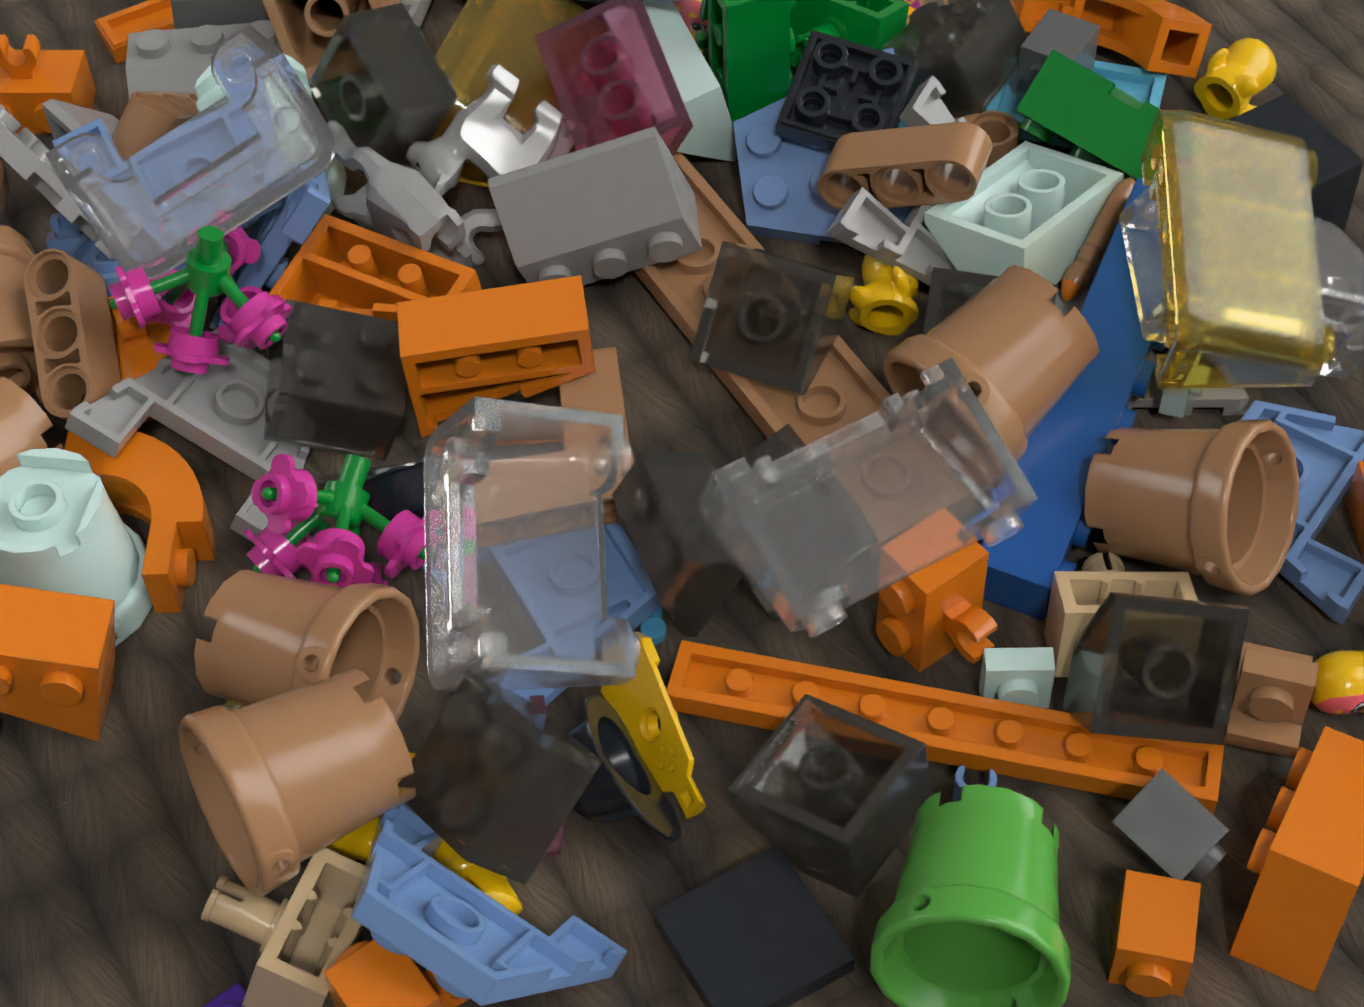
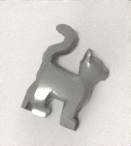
M493 64L485 75L489 84L485 93L455 115L442 137L429 142L416 141L407 151L406 158L412 168L419 171L442 197L457 184L463 167L468 162L480 170L488 179L568 154L581 135V132L562 120L563 114L545 100H541L532 111L534 123L531 128L523 134L517 131L503 117L515 97L514 95L520 80L500 64L497 66ZM473 209L461 216L465 224L466 237L460 242L471 253L473 266L478 267L485 261L484 255L473 242L474 235L480 231H504L496 209Z
M335 120L329 121L323 130L324 140L328 148L348 169L352 171L362 170L368 181L355 194L338 196L332 200L335 209L343 216L354 219L360 227L474 269L471 253L460 242L466 237L464 221L456 210L447 205L445 200L425 180L419 171L405 165L390 162L370 147H356L341 124Z

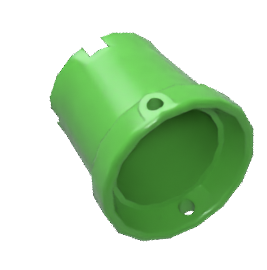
M981 784L962 786L960 801L948 802L939 806L941 792L928 797L916 811L913 835L894 903L879 919L872 941L869 969L881 992L898 1007H1061L1067 999L1071 979L1070 949L1059 927L1057 862L1059 831L1054 824L1050 832L1042 824L1044 808L1033 799L1007 788Z

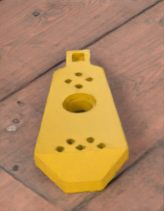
M627 632L612 652L600 691L626 725L640 756L662 791L674 792L686 818L694 817L705 809L706 804L691 777L694 757L657 668L660 663L659 656L651 637L640 632ZM658 717L660 718L661 731L658 727Z

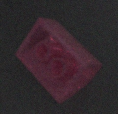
M608 0L534 36L577 151L655 126L671 155L674 156L692 129L693 123L643 0Z

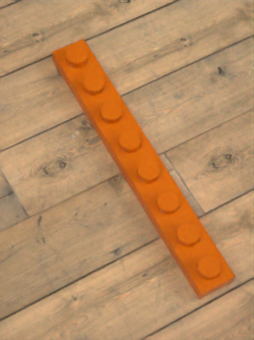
M681 640L666 689L676 712L958 767L965 765V768L990 772V769H992L996 774L1128 800H1132L1156 773L1163 768L1213 815L1218 802L1225 742Z

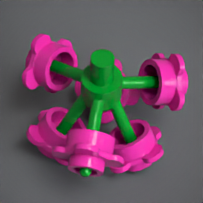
M232 210L220 211L216 215L215 222L202 228L196 227L189 233L187 243L190 251L186 256L185 269L180 271L169 269L162 272L156 269L144 271L141 265L123 272L120 265L115 267L120 281L108 285L113 296L109 301V305L113 309H119L123 321L136 316L140 328L146 327V323L154 324L156 322L172 326L170 328L168 344L155 343L154 351L171 356L170 367L183 371L188 376L194 373L207 374L210 364L229 365L230 358L218 354L220 340L225 343L234 341L238 347L244 346L248 351L257 346L263 350L278 342L289 326L285 319L291 314L293 308L288 303L285 304L281 296H271L268 292H263L260 288L254 286L239 289L232 278L233 272L242 264H253L261 255L260 243L248 237L240 226L241 218L239 214ZM225 293L227 297L220 308V316L224 322L218 327V335L204 331L209 297H216Z
M277 454L272 459L269 472L264 474L259 480H256L252 486V502L266 515L268 522L267 526L256 536L249 528L243 532L255 545L246 555L254 563L253 571L259 573H272L279 576L284 575L285 577L296 578L293 574L300 567H303L310 571V581L340 587L360 583H375L389 586L388 580L382 579L381 564L363 561L365 544L360 538L359 532L362 520H365L382 532L377 544V553L389 561L384 573L392 579L407 566L413 570L419 569L431 557L437 544V538L431 534V531L436 526L439 515L431 510L421 519L411 511L404 510L390 521L369 507L370 494L363 490V486L371 462L361 456L347 454L338 480H329L326 482L324 490H317L312 475L304 469H296L292 456Z

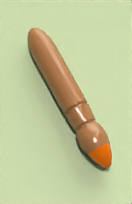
M1130 177L1122 180L1114 188L1083 242L1075 259L1076 261L1071 263L1065 270L1060 289L1062 300L1065 302H1070L1091 282L1093 270L1108 248L1135 184L1133 178Z

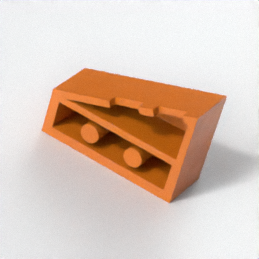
M324 214L269 294L271 296H281L285 304L288 303L293 308L291 314L285 319L289 326L280 338L281 343L400 352L396 302L482 290L475 269Z
M581 275L396 302L400 359L421 438L439 432L438 422L469 411L472 418L490 412V402L521 391V394L527 398L596 371Z
M0 584V712L99 742L115 678V600Z
M1327 726L1324 727L1314 751L1300 746L1285 782V786L1289 788L1281 787L1266 824L1267 827L1276 830L1277 833L1262 828L1246 867V869L1259 874L1229 954L1312 992H1315L1364 874V741Z

